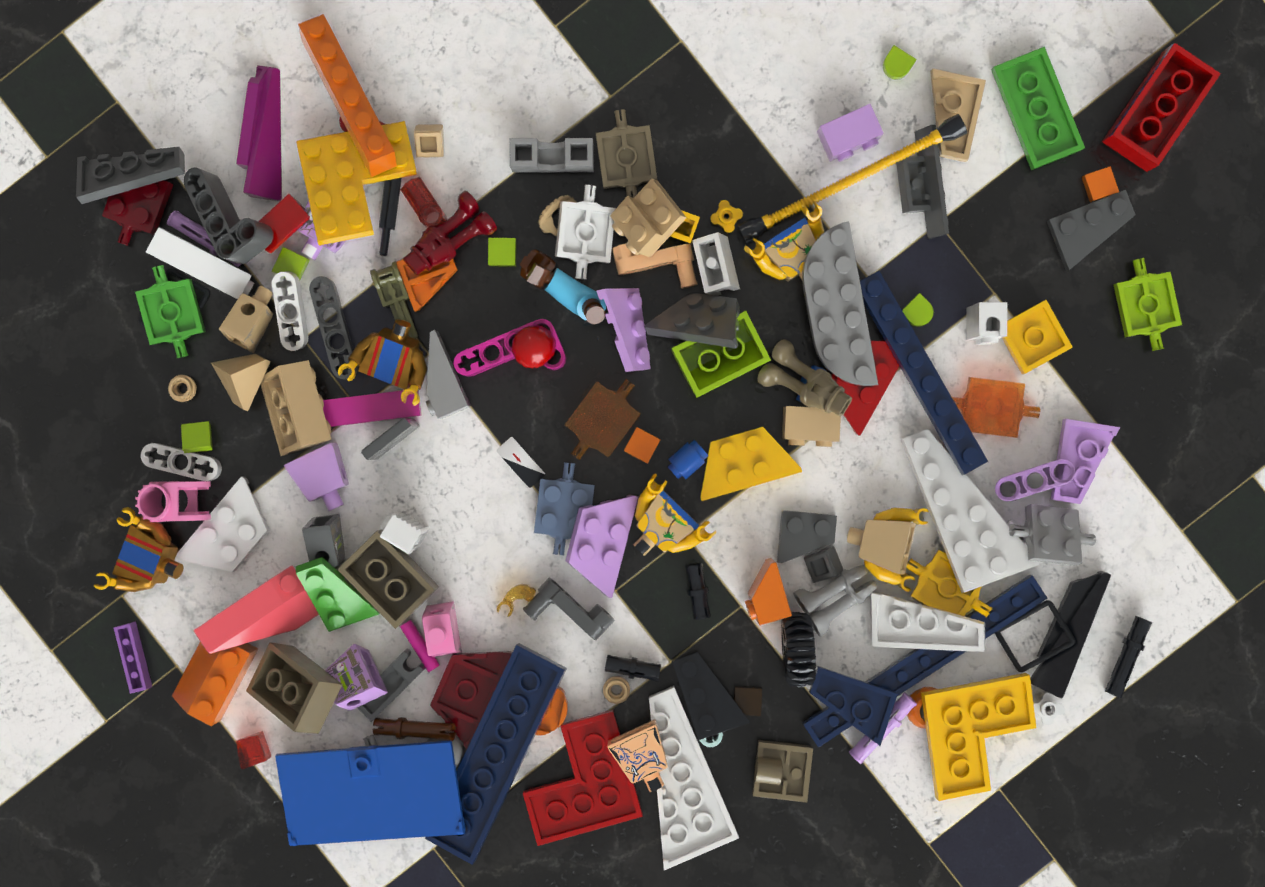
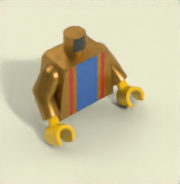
M396 319L392 330L383 328L379 333L373 332L360 341L349 356V363L342 364L339 367L338 375L340 376L344 369H351L352 374L348 377L347 381H352L356 376L354 369L357 366L359 367L358 371L404 389L401 394L403 403H406L408 395L414 394L412 404L416 406L420 402V396L417 391L422 387L427 366L423 352L419 349L420 342L408 336L411 324L405 320Z
M123 508L122 512L128 513L131 519L117 518L118 524L121 526L130 525L112 573L116 575V578H111L106 572L97 573L96 576H104L107 579V584H94V587L103 590L108 586H114L116 590L138 592L152 589L156 583H165L168 576L178 579L183 572L184 566L174 561L178 547L171 543V537L164 526L159 522H150L149 519H143L142 515L137 517L132 508Z

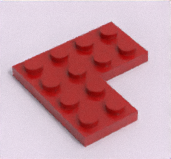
M614 710L563 723L561 730L575 777L523 791L537 846L643 817L634 783L630 782L607 747L608 740L620 735Z

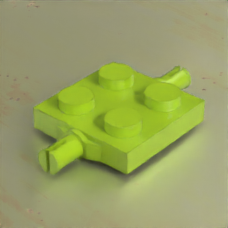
M1145 258L1132 260L1136 276L1129 281L1113 285L1124 336L1149 335L1152 351L1164 349L1160 333L1168 328L1180 326L1182 322L1171 272L1147 274Z

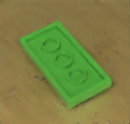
M1045 46L994 66L991 69L1031 170L1085 148Z

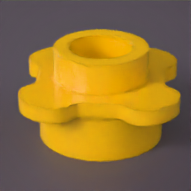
M723 200L719 203L717 212L712 214L710 219L712 224H717L719 227L724 228L725 232L730 233L734 231V225L737 220L742 218L743 212L739 208L735 209L730 206L727 200ZM725 214L729 215L728 219L724 218Z

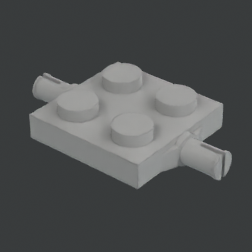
M1030 504L1025 507L1026 521L1024 526L1012 524L1009 528V531H1011L1009 532L1010 536L1025 538L1028 547V560L1079 565L1082 563L1081 544L1093 546L1096 543V539H1094L1096 536L1094 534L1081 533L1079 511L1075 509Z

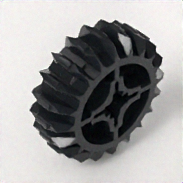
M791 612V617L781 620V642L785 677L789 686L806 687V685H813L816 679V648L812 622L807 613Z

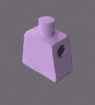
M329 443L284 465L309 502L323 498L328 511L344 505L337 490L349 485L337 443Z

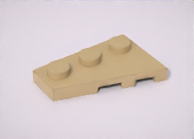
M932 68L930 73L936 129L946 119L956 114L961 116L967 129L966 135L956 140L939 143V156L967 162L986 80Z

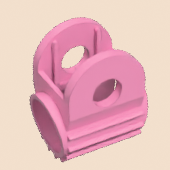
M211 481L149 482L148 485H143V488L138 490L139 495L135 498L137 500L135 507L139 509L138 514H142L143 519H149L150 522L211 520L209 511H198V490H209ZM179 490H184L188 498V504L184 512H179ZM163 493L166 498L165 509L163 508L161 502Z

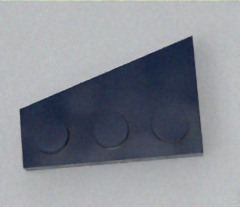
M817 666L816 679L813 685H811L809 693L877 745L881 746L898 694Z

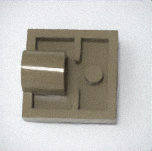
M758 740L752 795L754 797L807 802L813 747Z

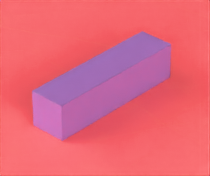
M136 621L114 627L130 694L151 688L152 683Z

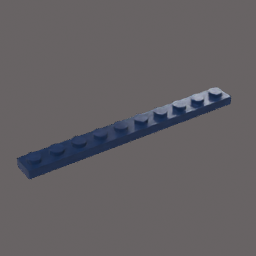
M1028 575L985 603L992 607L987 617L976 610L965 617L985 622L986 639L1048 598L1034 576ZM915 649L865 682L896 692L897 696H899L966 651ZM825 707L802 722L818 748L852 726L829 707Z

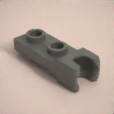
M406 649L380 675L388 693L357 707L371 722L425 669L423 663L419 664L416 668L407 666V658L411 655L410 649Z

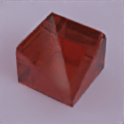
M263 731L236 740L241 769L262 763L272 757Z

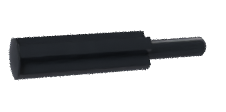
M402 178L386 180L384 183L379 228H382L379 251L381 256H387L390 231L395 230Z

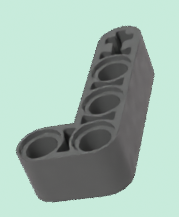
M197 167L191 168L186 172L184 186L219 257L235 263L245 264L271 244L273 240L272 228L250 218H244L240 221L218 176Z

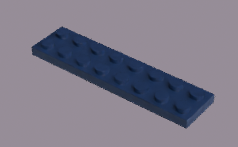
M520 643L516 644L456 771L465 821V834L425 837L426 840L473 865L567 670L566 667Z

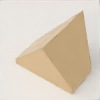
M252 354L212 362L211 364L232 402L243 410L248 411L270 361L260 355Z

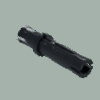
M1135 615L1127 638L1124 637L1122 641L1124 645L1105 692L1122 698L1140 651H1144L1145 645L1143 644L1153 622Z

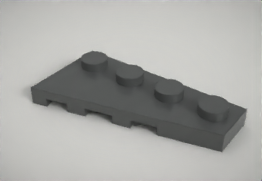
M180 147L146 150L144 154L136 155L131 151L123 152L121 157H111L109 154L98 155L97 159L89 160L86 156L77 157L76 198L81 204H85L185 174L184 152Z

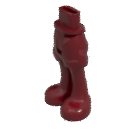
M463 191L459 194L456 213L437 227L430 226L423 231L422 237L415 246L410 248L411 252L403 258L407 266L416 275L425 269L430 271L436 265L449 262L457 255L456 250L471 238L481 234L492 235L497 231L495 222L486 212L483 211L477 215L479 213V205L468 191ZM477 215L473 222L451 238L447 237L461 224Z

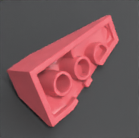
M290 566L196 628L194 633L208 654L281 633L294 631L319 614L296 575L295 568Z

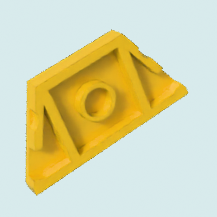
M764 427L756 428L710 442L700 498L701 501L801 473L802 469Z

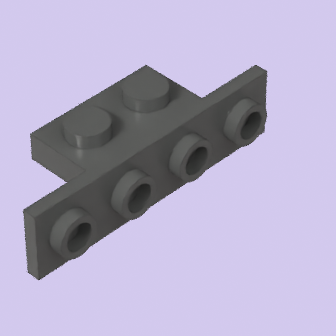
M929 125L915 131V141H919V139L928 136L930 132L936 130V125ZM932 144L919 151L917 156H909L902 161L896 162L902 213L924 212L928 239L949 234L938 144Z

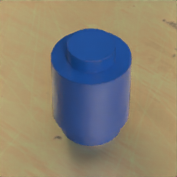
M695 440L690 444L687 442L668 459L671 462L668 468L678 479L681 476L687 479L705 463L704 460L708 457V454Z

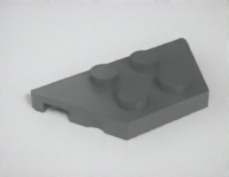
M691 292L648 322L644 328L648 335L737 348L736 331L739 330L737 318L740 315V306L737 298Z

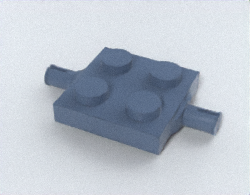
M564 462L563 476L560 479H540L534 533L546 534L555 538L553 551L555 555H558L559 544V555H564L566 539H571L579 508L592 505L595 485L583 484L573 480L575 463H570L568 473L569 463Z

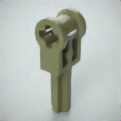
M397 261L392 262L391 266L378 271L375 269L370 270L382 306L385 308L390 306L395 320L400 319L409 322L411 327L408 336L414 339L418 338L405 300L409 299L398 269Z

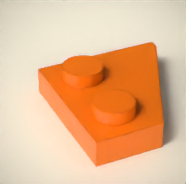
M454 258L449 262H443L432 267L430 271L425 269L418 275L407 266L403 259L396 262L415 312L420 311L458 270Z

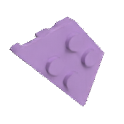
M631 494L626 495L625 498L603 501L598 505L580 507L565 560L605 596L610 598L613 597L638 496Z

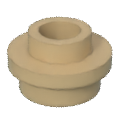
M187 375L175 376L168 386L170 396L178 402L191 400L197 390L195 381ZM182 384L187 386V391L184 394L179 389Z
M613 676L604 683L603 694L609 702L619 704L629 697L630 685L625 678ZM619 685L622 691L619 694H615L611 690L612 686Z

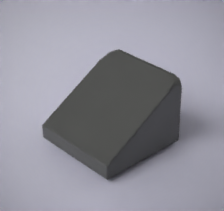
M834 546L804 557L813 583L835 577L843 571Z

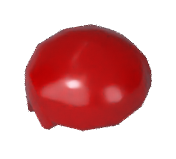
M527 326L521 329L513 338L512 354L516 361L525 368H539L554 356L556 340L551 331L543 326Z

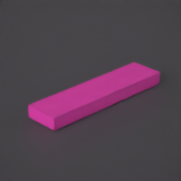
M404 390L323 400L325 419L330 423L331 427L422 416L420 402L416 406L412 404L414 394L407 396L406 403L402 402L401 394Z

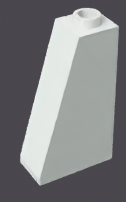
M158 227L146 250V253L236 299L242 293L248 295L254 285V282L250 281L251 274L163 228Z

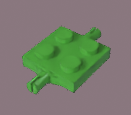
M164 265L153 267L157 284L148 289L135 292L149 344L173 343L177 358L189 356L184 340L192 335L206 332L192 279L177 282L167 281Z

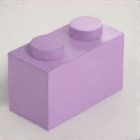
M871 104L823 124L817 131L829 161L838 159L839 162L854 155L853 151L861 147L866 151L879 144L878 140L884 134Z

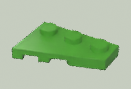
M323 557L296 566V575L329 632L380 614Z

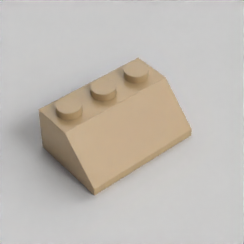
M309 360L277 366L264 375L260 384L281 456L321 445L331 440V426L325 419L323 398L318 394L315 384L316 374L310 366Z

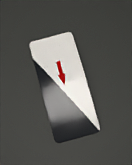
M510 437L496 450L529 488L545 476L543 470L513 437Z

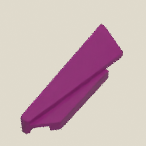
M257 65L256 76L251 77L247 85L236 164L243 169H247L243 193L253 198L281 201L280 70L274 67Z

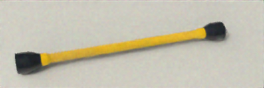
M956 114L946 119L936 130L930 132L928 136L919 139V141L917 140L916 143L913 142L909 146L907 145L906 148L903 147V149L893 152V154L891 153L890 156L887 155L883 159L877 160L874 164L871 163L867 167L865 166L864 169L861 168L858 172L855 171L851 175L849 174L848 177L845 176V179H839L832 183V185L829 184V187H823L816 191V193L814 192L813 195L810 194L807 198L804 197L800 201L798 200L797 203L794 202L791 206L788 205V207H784V209L782 208L778 212L776 211L775 214L750 218L738 224L745 242L749 244L753 242V238L759 239L767 229L773 227L781 219L784 220V218H788L794 215V213L796 214L797 211L800 212L804 205L810 207L814 201L818 203L819 200L822 201V199H826V197L828 198L832 194L834 195L835 192L838 193V191L844 190L848 186L850 187L851 184L854 185V183L860 182L864 178L866 179L867 176L870 177V175L880 172L883 168L886 169L890 165L892 166L893 163L896 164L899 160L902 161L909 157V155L912 156V153L915 154L922 151L925 147L927 148L932 144L937 145L943 141L956 140L966 135V126L961 116Z

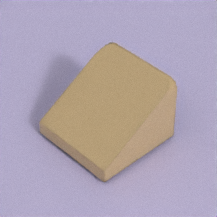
M416 125L414 129L416 157H443V125Z

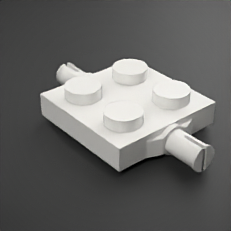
M585 185L584 201L577 203L560 202L555 257L569 258L577 262L576 279L587 280L588 263H610L614 231L612 224L614 220L610 215L616 208L603 207L594 202L596 190L594 185Z

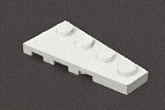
M876 591L871 593L872 647L985 651V622Z

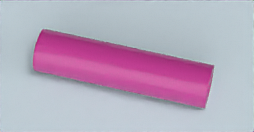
M410 619L399 626L426 670L430 672L437 668L440 664L435 657L428 656L426 642L413 621Z

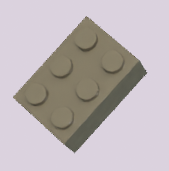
M377 530L337 570L396 629L439 586L406 552L382 539L380 535L383 530Z
M269 642L246 692L294 732L319 734L343 684L294 646Z

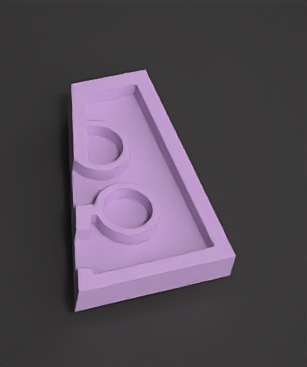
M639 288L597 290L599 300L604 299L608 312L605 314L608 324L613 323L616 331L615 344L625 372L651 369Z
M1063 419L1057 460L1065 459L1070 461L1074 465L1076 473L1071 482L1052 489L1050 500L1081 504L1095 477V472L1102 458H1105L1109 450L1108 447L1113 437L1117 435L1120 427ZM1060 464L1055 468L1054 475L1060 480L1069 478L1071 474L1069 466Z

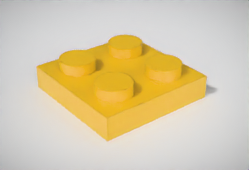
M1047 300L1007 320V336L1002 337L1021 374H1026L1073 348Z

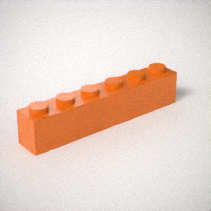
M324 14L299 23L302 42L371 177L397 167L395 151Z

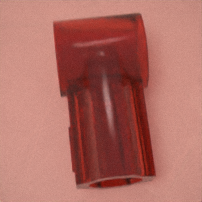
M420 176L409 180L400 189L417 214L420 222L426 228L430 226L437 227L447 221L446 214ZM432 212H438V220L434 223H428V215Z

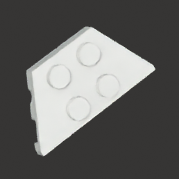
M245 476L240 477L210 513L211 520H204L178 551L176 559L234 572L267 534L269 527L265 518L261 516L259 504L254 499L248 486L249 481Z

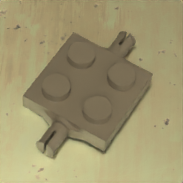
M616 110L614 114L617 127L610 131L596 133L603 188H626V195L631 197V193H633L634 198L637 195L636 186L648 183L651 178L657 180L650 125L640 127L627 126L626 110H621L622 121L620 120L619 110Z

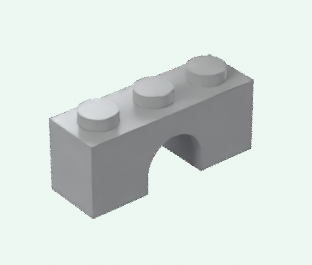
M509 138L510 168L512 172H594L593 138H565L564 142L559 143L540 142L537 138Z

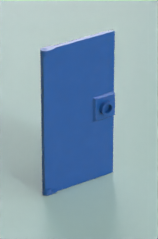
M452 740L384 746H360L345 749L279 753L275 755L290 846L465 834L466 828Z

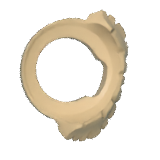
M569 195L560 196L554 202H551L550 205L546 206L538 220L539 227L543 233H551L557 237V229L553 224L552 214L560 208L561 201L577 203L573 197L571 198Z

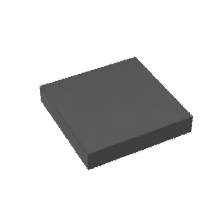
M402 418L366 446L361 453L366 460H377L420 426L414 419Z

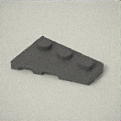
M1126 190L1047 221L1066 271L1073 268L1136 215Z

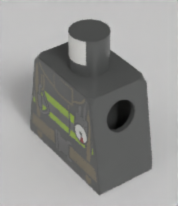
M340 514L313 517L302 528L308 559L312 561L323 557L337 570V566L345 558Z

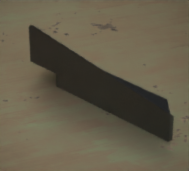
M1099 571L1095 575L1070 582L1058 612L1074 636L1075 644L1040 663L1030 678L1032 685L1061 699L1064 697L1111 574ZM1055 617L1037 657H1041L1070 641Z

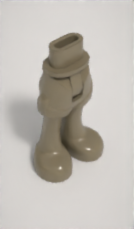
M786 339L779 341L772 351L773 360L801 375L807 380V383L805 384L790 376L773 363L763 366L758 374V382L764 387L774 385L785 386L800 395V401L807 407H816L825 410L827 413L834 412L838 416H842L849 407L852 397L844 393L845 389L832 379L829 372L824 369L814 370L800 361L795 355L794 346L790 341Z

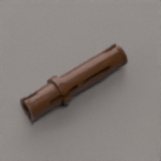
M400 717L397 720L375 718L373 726L381 727L372 729L374 735L395 736L397 739L414 737L453 741L456 732H445L456 730L455 723L407 721L404 717Z

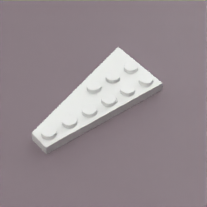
M929 429L901 439L961 593L1041 565L1039 561L1028 560V548L1018 536H1010V526L966 474L961 475L952 457Z
M674 686L649 696L651 721L655 719L657 722L668 766L659 772L664 786L657 790L664 870L739 838Z

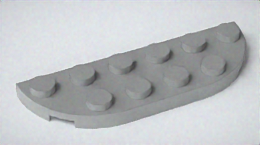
M848 221L828 229L812 245L803 264V290L813 344L820 361L830 372L845 382L862 386L878 385L850 223Z

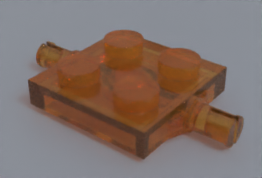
M968 377L967 391L963 398L952 397L958 409H961L963 418L973 433L1018 438L1019 424L1023 416L1039 418L1040 416L1039 413L1029 412H1040V407L1024 405V383Z
M625 379L617 392L609 390L599 382H596L566 422L565 426L576 433L580 440L571 452L575 456L580 448H582L576 456L577 459L580 460L589 447L599 450L609 458L641 413L632 408L625 399L633 387H635L634 384L630 383L624 391L630 382Z

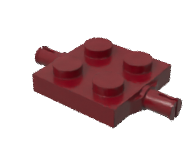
M163 180L108 197L102 216L116 221L122 226L118 243L129 246L133 231H144L155 235L173 184Z

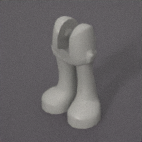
M860 565L850 570L844 569L839 577L819 590L809 592L805 589H798L793 592L799 606L807 614L816 610L821 604L841 591L845 590L847 593L826 608L809 615L812 627L818 636L821 637L828 631L830 622L853 605L863 603L865 598L878 587L874 580L863 584L857 589H854L851 583L869 572L865 565Z

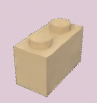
M784 406L782 439H789L788 445L805 446V440L816 441V446L832 447V442H840L841 416L834 412L827 413L825 410L816 407Z

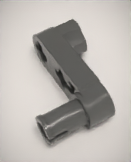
M550 577L539 587V593L523 608L530 618L536 620L551 603H555L594 640H597L615 621L599 604H596L588 613Z

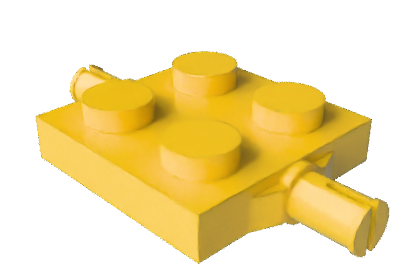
M937 550L931 562L925 567L912 558L909 559L906 568L919 576L917 585L910 595L911 598L922 605L965 616L972 609L985 617L989 615L992 607L978 600L982 586L961 593L946 553Z

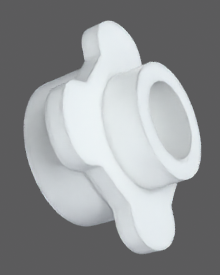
M1048 692L1044 693L1042 697L1033 703L1035 714L1042 718V723L1045 725H1051L1053 719L1058 715H1062L1065 711L1064 706L1057 703L1054 695ZM1047 706L1050 707L1049 711H1046Z

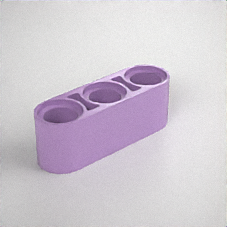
M1055 460L999 479L995 486V492L1001 500L1015 501L1068 484L1075 477V467L1068 460ZM1060 464H1065L1071 469L1069 478L1065 480H1060L1054 475L1055 468ZM1039 473L1042 475L1044 481L1041 487L1034 489L1028 485L1027 479L1030 474ZM1007 481L1013 482L1016 486V493L1011 497H1005L1001 493V485Z

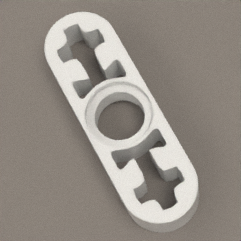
M279 272L272 279V290L280 340L284 348L296 351L304 348L308 343V331L300 281L293 272ZM284 276L287 281L292 283V286L287 287L288 296L294 294V298L282 300V296H287L286 288L280 286V282L284 281ZM287 303L293 304L297 309V314L293 319L287 318L284 314L283 309ZM295 322L299 324V326L293 327L294 334L300 336V340L296 341V345L294 341H289V336L293 335L292 326L286 327V324Z
M151 443L146 445L141 451V460L147 467L202 481L215 480L222 471L221 463L215 457L195 452L184 453L183 449L164 444ZM157 448V453L168 456L167 461L157 459L153 462V457L149 456L150 452L155 451ZM180 454L185 455L188 459V465L183 470L175 466V458ZM208 462H210V467L214 468L213 473H208L207 476L205 475V470L194 469L195 464L207 465Z

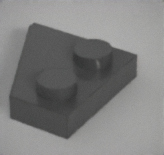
M782 510L777 562L784 563L835 543L837 515Z

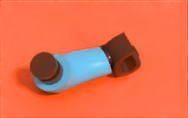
M534 249L528 256H524L520 263V276L526 279L527 282L539 289H542L547 284L544 289L574 314L591 324H599L604 320L606 304L604 299L599 300L597 291L578 282L558 268L552 272L555 268V261L539 250Z

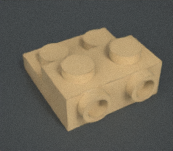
M653 178L649 180L634 198L627 196L610 215L614 220L612 228L619 235L625 236L628 239L626 247L635 255L642 254L647 257H651L687 218L659 181Z

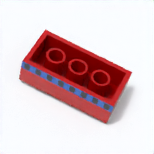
M1173 43L1161 53L1102 142L1146 172L1160 165L1221 73L1178 44Z

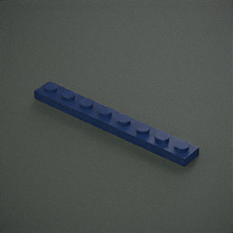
M880 271L861 280L860 285L865 307L961 475H965L987 463L986 456Z

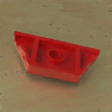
M871 341L878 385H855L843 381L833 373L831 374L832 379L845 389L844 393L852 397V401L843 416L858 436H861L899 368V364L885 341Z

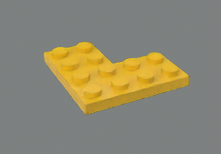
M405 121L381 125L395 151L397 167L373 177L369 174L349 132L296 141L319 245L374 235L363 185L417 175Z
M1021 673L921 692L935 798L938 801L991 791L984 738L1036 728L1029 674Z

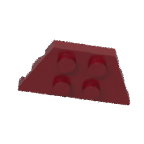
M511 651L452 654L430 706L437 715L444 719L445 723H455L456 730L451 731L456 732V735L464 743L463 746L466 749L512 655Z

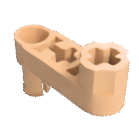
M626 244L612 248L618 275H626L673 264L677 267L681 289L698 285L692 264L694 256L691 244L660 249L651 257L633 254L626 247Z

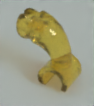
M520 584L511 588L506 593L503 601L497 606V612L500 611L501 605L506 604L510 607L507 617L511 616L514 611L513 602L517 599H525L530 602L536 593V589L529 587L527 584Z

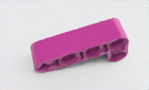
M538 319L458 353L454 358L453 364L459 374L471 377L515 359L512 354L511 340L521 329L527 326L546 325L550 328L556 340L555 350L560 352L561 359L555 365L546 363L544 364L545 367L550 370L562 368L566 362V354L551 322L546 319ZM491 346H497L500 352L499 357L496 360L489 361L486 358L487 349ZM479 351V356L485 363L483 366L477 361L470 365L471 370L469 371L461 367L465 363L464 358L467 357L469 360L479 358L476 355V352Z

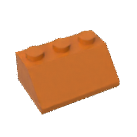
M200 642L172 697L187 714L209 726H213L221 721L258 648L245 643L208 654Z

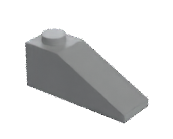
M433 330L430 332L427 378V395L429 400L426 401V405L432 416L436 415L438 419H443L471 407L440 333Z

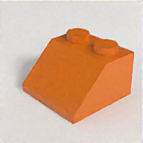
M772 558L766 559L748 591L750 600L745 601L749 617H751V620L756 619L759 625L792 616L777 563Z

